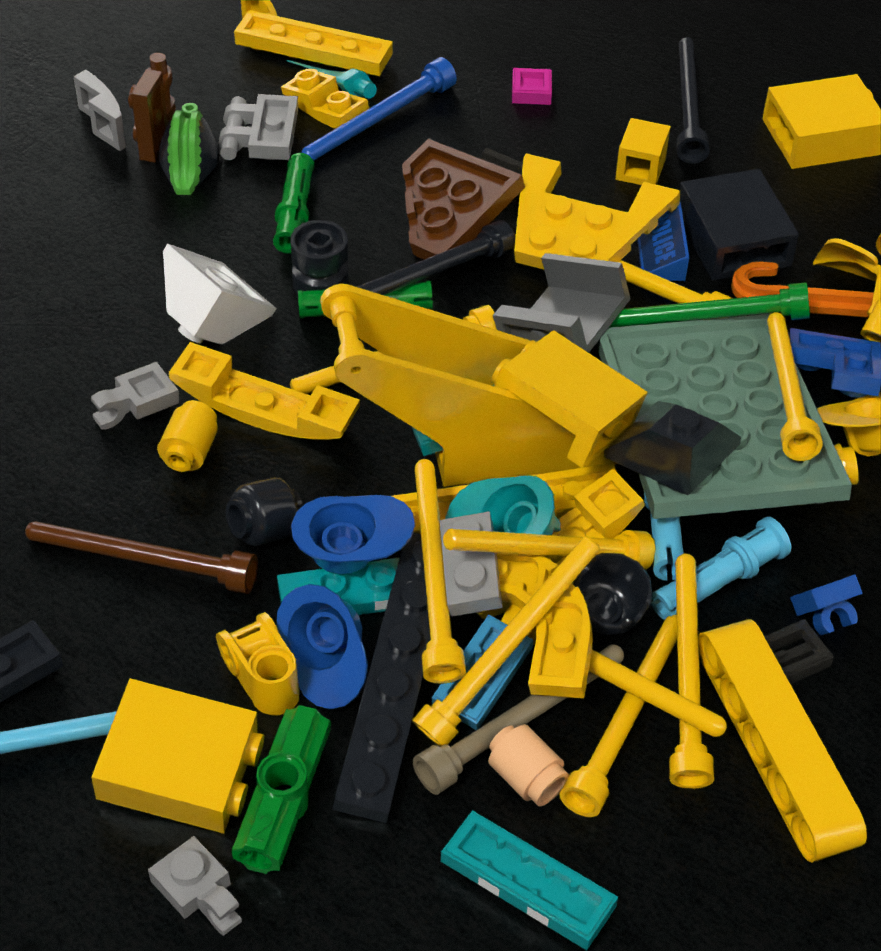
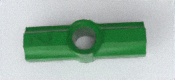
M298 705L294 709H286L269 755L262 759L257 767V786L232 848L233 859L244 864L248 870L264 874L273 870L280 871L297 821L308 809V791L331 730L330 720L323 717L317 709ZM281 785L291 786L290 789L284 791L274 789Z

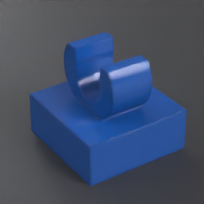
M855 574L790 598L797 616L815 611L813 615L814 628L818 634L824 635L834 631L830 620L832 611L838 614L843 627L857 623L858 617L855 608L845 600L863 593Z

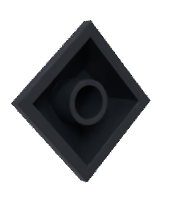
M657 401L604 450V458L689 495L740 445L741 436L721 423L698 414L691 409H686L673 403Z

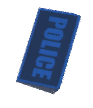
M680 202L672 213L667 210L658 219V226L649 234L643 233L637 238L641 269L669 281H685L689 262Z

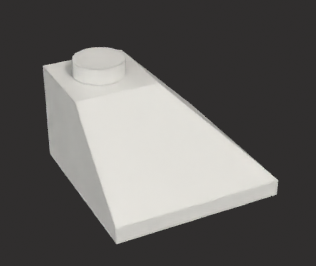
M167 244L163 250L167 313L180 324L179 332L191 341L201 344L203 340L224 344L271 317L277 309L224 263Z

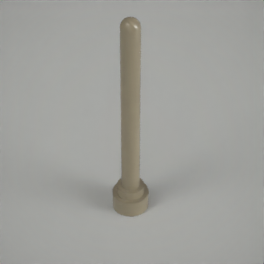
M609 645L598 652L619 664L624 659V652L618 645ZM588 672L587 684L597 679L598 676ZM531 695L450 747L446 744L441 747L437 745L430 746L413 758V766L419 780L428 791L438 795L457 782V775L463 770L462 765L489 749L491 741L503 728L510 725L516 728L527 724L567 697Z

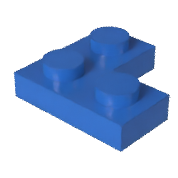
M790 328L789 339L794 361L798 368L807 371H817L821 368L832 370L831 389L839 390L847 396H879L881 387V342Z

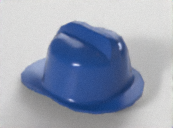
M383 495L320 497L302 506L296 512L291 524L292 537L299 549L312 557L319 567L327 572L339 575L352 574L364 568L369 561L387 558L398 552L411 539L415 528L413 512L405 502L392 496Z
M308 584L295 588L284 597L277 611L276 627L281 638L296 659L299 688L303 695L316 706L327 709L346 706L358 697L366 681L368 664L365 648L362 643L363 628L360 617L352 605L325 586Z

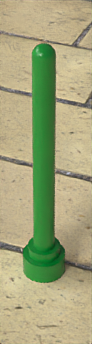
M807 282L788 284V289H780V294L623 309L609 328L781 312L783 316H791V320L810 319Z

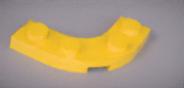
M497 553L502 602L514 604L522 609L556 570L558 565L541 555ZM573 583L536 624V642L528 681L531 695L571 698L585 697L592 653V626L584 597L578 586L575 587Z

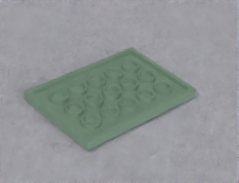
M770 314L608 328L596 343L600 359L603 363L648 392L636 420L657 401L691 409L698 414L721 423L741 436L740 445L689 495L638 473L653 519L850 500L852 483L797 366L796 370L806 416L818 424L823 446L818 455L806 461L792 460L783 452L780 432L787 422L767 325V318Z

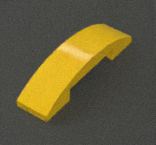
M189 342L169 371V379L211 408L240 422L285 436L305 439L341 438L360 406V399L318 385L312 394L308 395L232 369V356Z
M612 469L574 495L576 507L558 519L561 523V530L553 532V535L613 539L645 506L644 500ZM541 555L558 566L566 558L564 556ZM502 602L503 608L476 613L483 620L486 619L488 614L496 616L506 612L511 604Z

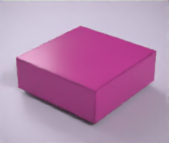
M513 68L512 103L551 105L552 70Z

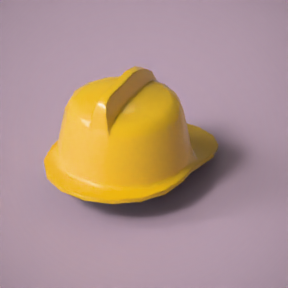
M879 392V396L866 395L852 401L829 404L817 408L824 423L843 426L849 447L852 446L856 453L868 457L881 454V392Z

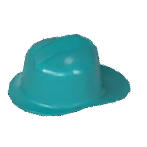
M523 475L473 482L459 491L450 503L445 518L490 511L495 532L553 535V532L561 530V523L555 516L554 494L548 483L537 476Z

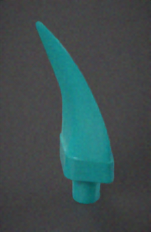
M287 60V62L335 76L338 86L342 91H346L349 94L368 99L376 94V85L372 83L364 71L355 68L344 72L331 71Z

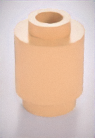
M526 724L516 728L512 725L503 728L489 745V749L492 751L488 760L489 765L525 801L533 800L538 806L546 805L560 793L569 777V774L563 769L564 761Z

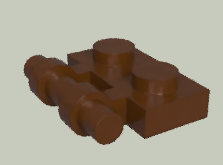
M158 52L150 55V67L145 70L138 83L132 85L128 97L129 107L134 112L133 139L138 143L140 160L154 163L159 157V147L164 131L176 111L175 99L170 95L169 88L173 81L172 70L167 65L166 55Z

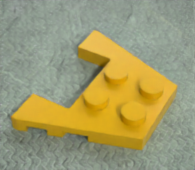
M526 153L523 158L522 168L525 188L520 192L514 249L515 262L544 270L541 258L545 253L619 262L631 251V244L643 233L649 234L658 226V219L667 210L672 213L680 203V190L643 182L629 211L623 212L607 208L603 205H595L562 195L551 194L561 175V162Z

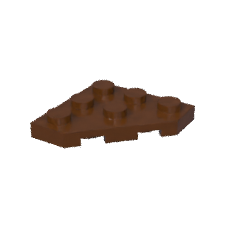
M427 139L402 164L406 191H404L406 213L410 231H408L409 243L413 255L425 260L474 240L482 232V228L490 224L525 188L522 175Z

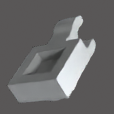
M157 362L115 377L116 388L102 390L91 396V401L99 410L93 413V418L101 429L114 427L129 411L133 413L136 419H140L179 403L177 387Z
M195 836L148 869L150 881L184 919L197 909H200L215 929L223 936L242 922L241 917L234 911L239 907V903L226 889L231 885L229 872Z

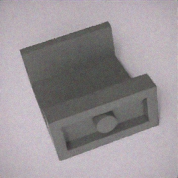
M545 253L541 259L549 287L530 309L501 305L493 314L496 329L536 342L554 330L589 353L630 301L623 264L620 262Z

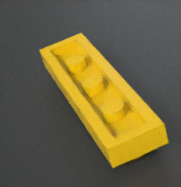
M248 10L234 31L235 44L250 47L254 50L282 54L290 58L318 62L326 66H336L349 70L355 68L364 71L367 75L380 76L393 54V41Z

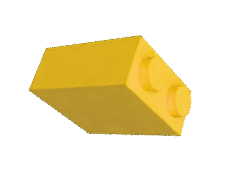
M858 74L768 87L762 120L792 169L881 155V109L874 100L872 92L866 88Z
M130 678L91 777L96 799L224 834L230 815L239 817L242 812L248 784L241 782L247 765L256 767L262 752L264 734L257 733V712Z

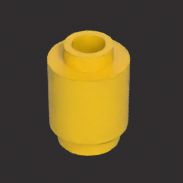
M195 400L187 401L175 409L157 447L159 456L169 468L185 472L195 471L203 465L218 431L215 411L209 405Z

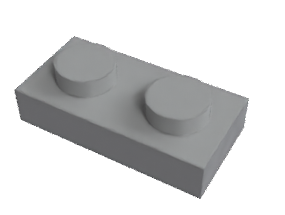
M490 511L439 520L447 606L450 615L457 616L503 608L497 553L447 550L443 543V536L448 529L494 531Z

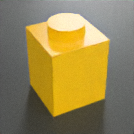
M630 118L619 147L615 180L642 185L643 182L656 185L666 159L671 126Z

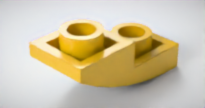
M316 69L302 70L295 75V78L281 86L282 93L285 96H298V108L321 123L335 129L369 109L367 99L349 94L346 91H339L335 76L318 72Z

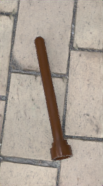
M37 521L29 523L25 529L27 538L32 541L216 577L218 583L225 584L227 590L244 594L251 592L258 571L257 555L241 551H234L232 555L224 554L222 558Z

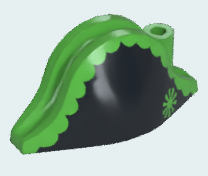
M186 103L182 106V110L175 111L167 124L159 147V163L177 195H191L216 167L220 151L209 124L201 112L198 111V106L195 103Z

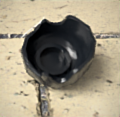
M601 553L595 555L573 581V585L575 587L578 586L586 602L592 630L602 636L623 634L632 629L641 620L652 600L650 576L639 562L622 553Z

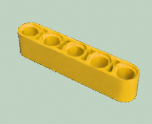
M746 619L700 633L698 636L699 655L703 666L803 857L813 863L863 846L866 843L867 832L862 814L756 622L752 619Z

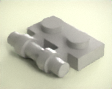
M258 94L256 104H247L246 100L239 96L232 98L231 104L225 108L223 121L226 127L220 131L218 143L221 147V156L226 160H233L242 147H248L249 158L289 160L298 115V96ZM247 124H252V127H245V126H246Z

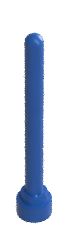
M443 57L433 60L424 67L421 78L307 145L301 153L309 155L315 161L428 91L432 93L436 91L438 93L444 92L454 86L457 81L456 72L452 64Z

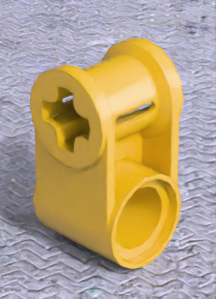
M266 612L257 615L256 622L234 632L228 633L226 630H223L216 634L217 644L225 664L230 672L238 678L254 706L260 712L267 715H281L285 713L286 709H293L299 701L296 659L281 638L272 618Z

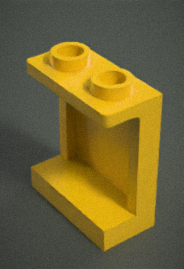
M554 330L537 342L534 340L530 341L521 353L513 359H504L497 366L491 377V383L495 387L511 391L576 435L566 458L582 469L635 422L648 393Z

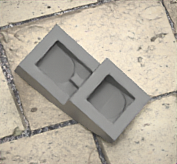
M86 69L75 75L74 82L78 107L90 116L93 134L119 151L126 148L120 107L111 91L102 81Z

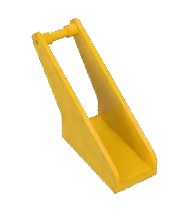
M348 284L333 285L323 292L320 299L322 311L326 317L332 320L333 325L337 327L341 343L338 348L339 355L334 361L337 379L442 446L443 450L435 452L444 487L469 484L485 479L529 476L581 468L566 458L576 435L511 391L491 386L494 385L491 383V377L497 366L504 359L508 358L511 360L520 354L531 340ZM358 338L382 354L364 349L363 343ZM603 451L585 467L610 463L615 465L618 463L604 458Z

